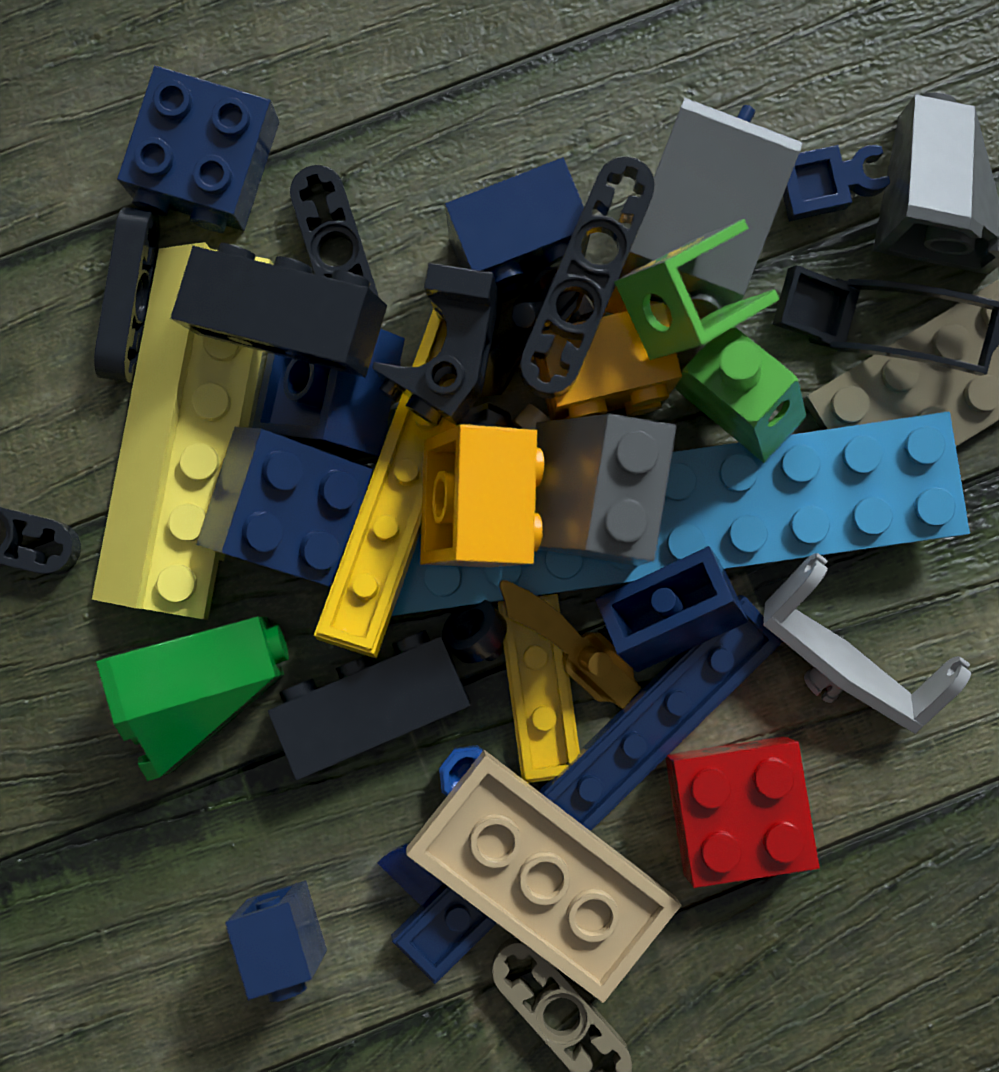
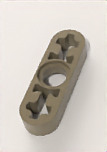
M516 937L507 939L497 948L493 957V979L497 988L571 1072H591L590 1070L593 1066L591 1055L580 1042L591 1024L598 1028L589 1032L592 1044L604 1055L612 1050L616 1051L613 1056L616 1069L613 1072H632V1060L625 1041L567 975ZM513 954L520 960L525 959L528 955L534 958L531 963V972L542 987H544L549 977L556 981V983L548 985L538 994L533 1005L528 1004L526 999L534 996L533 988L520 975L512 980L506 977L509 973L507 958ZM558 998H566L573 1001L579 1009V1018L576 1024L565 1031L552 1029L543 1018L546 1006ZM578 1043L575 1050L572 1052L567 1048ZM600 1068V1069L596 1070L595 1072H606V1071H605L604 1069Z

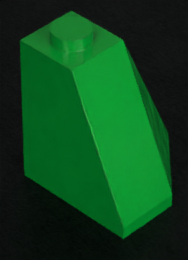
M254 617L96 661L114 726L123 741L131 739L134 744L142 746L146 755L138 757V766L147 781H150L178 769L282 678L284 671L281 662L288 661L289 654L280 626L270 627L268 617Z

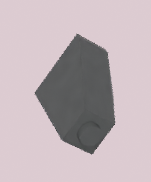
M945 93L915 94L898 116L887 173L891 183L884 190L873 251L989 274L999 267V197L975 106L956 103V99L953 96Z

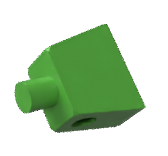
M735 326L708 341L683 369L682 378L675 387L681 395L763 463L772 456L806 419V411L797 377ZM776 409L777 411H779V413L771 421H769V418L774 412V410Z

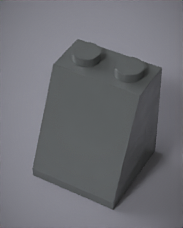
M684 98L654 175L655 187L652 200L619 278L697 237L744 219L748 226L747 230L677 267L699 319L726 305L741 301L803 142ZM651 294L650 301L664 302V305H667L660 296Z
M612 414L536 422L537 448L542 450L544 456L543 478L535 490V513L540 515L542 521V540L538 550L634 566L655 561L676 425Z

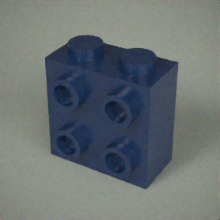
M154 65L117 180L133 198L132 203L140 209L156 211L160 216H167L169 209L191 215L189 220L193 224L217 233H224L226 226L245 231L280 122L271 100Z

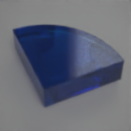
M410 842L404 843L385 853L377 863L422 906L443 882L408 857L406 847Z

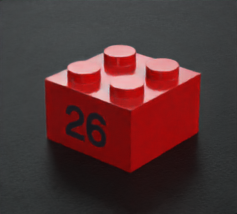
M782 736L672 753L665 758L683 874L693 888L820 869L799 741Z

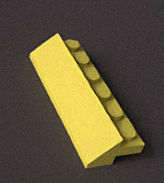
M206 242L160 248L158 251L92 600L208 620L219 560L224 561L225 554L196 544L234 427L249 428L263 351L197 335L170 319L192 246L210 249ZM255 258L256 261L273 264L270 259Z

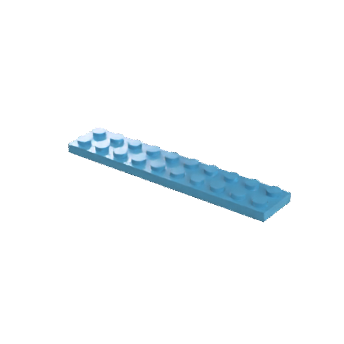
M950 411L792 434L765 463L739 442L672 452L655 561L640 566L544 550L534 552L533 564L492 568L420 565V534L392 616L479 604L484 600L489 602L504 601L499 587V583L502 580L516 584L536 596L631 583L708 546L711 547L719 559L723 569L807 558L814 553L828 555L970 534Z

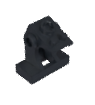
M428 263L424 289L438 318L446 322L447 335L441 352L430 362L419 367H401L374 362L373 370L383 381L379 389L392 401L397 403L401 395L405 394L410 397L405 407L435 426H438L442 418L458 426L483 393L494 328H498L502 303L493 273ZM452 378L456 379L450 386L442 387L445 381Z

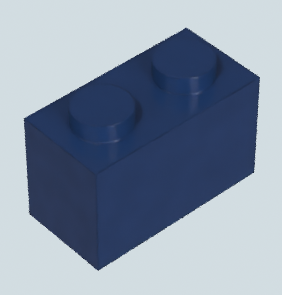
M710 546L595 599L617 654L636 672H640L749 622L726 570L723 569Z
M306 880L248 898L225 922L248 1000L268 994L270 1002H278L304 992L307 989L306 981L312 980L327 952Z

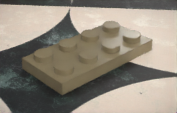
M999 279L973 295L999 301ZM960 302L888 347L916 351L978 365L992 310ZM999 345L992 354L987 375L981 376L923 362L873 355L807 395L803 402L821 430L950 411L955 446L999 420Z

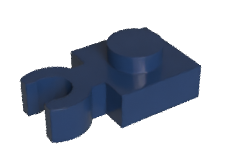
M839 145L799 153L783 194L788 220L794 221L845 210L852 203L850 191L864 197L876 196L883 192L891 183L889 176L872 179L866 176L863 171V164L876 162L883 154L882 146H865L858 150L851 160L842 161Z

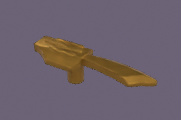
M507 580L500 581L499 587L505 602L507 617L536 631L566 653L562 658L564 671L596 701L612 702L624 709L641 687L634 678L633 668L617 654L614 645L599 632H585L583 635H580L563 615L546 601Z

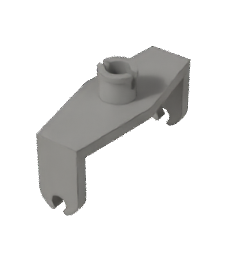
M818 553L812 554L765 602L763 625L814 666L805 673L804 680L816 696L826 687L827 691L822 695L823 701L833 703L844 690L916 734L963 690L972 674L967 669L970 664L959 656L951 658L911 694L848 641L796 610L803 600L817 587L828 569L824 566L828 560Z

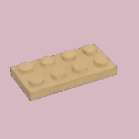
M483 750L406 847L408 857L603 1003L681 907L677 897L485 750Z

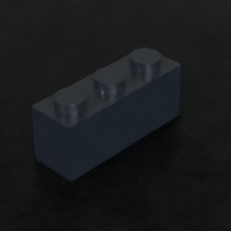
M219 243L217 251L192 246L170 319L200 336L366 378L388 306L369 289L371 284L369 280L341 270H334L332 278L312 274L313 269L310 266L287 257L277 256L274 265L256 261V255L251 251L228 243Z
M424 630L392 644L396 656L374 665L371 657L365 655L335 668L340 680L317 689L312 678L279 692L283 704L267 711L295 779L299 780L470 706L471 701L442 636L430 641L427 631Z

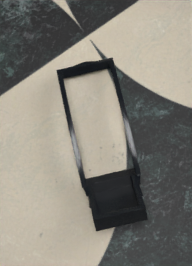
M795 265L787 270L773 325L809 337L810 343L826 346L839 352L864 353L907 359L981 376L987 375L992 354L999 345V301L942 288L894 281L848 279L844 281L839 278L834 280ZM860 290L923 295L991 309L992 313L978 365L905 349L846 342Z

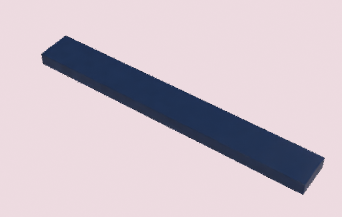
M738 595L737 597L749 622L679 653L624 709H621L580 749V754L577 755L574 761L570 764L567 762L568 766L554 779L549 780L539 792L591 831L783 641L763 625L764 616L745 596ZM443 884L391 934L392 942L436 984L497 923L446 884Z

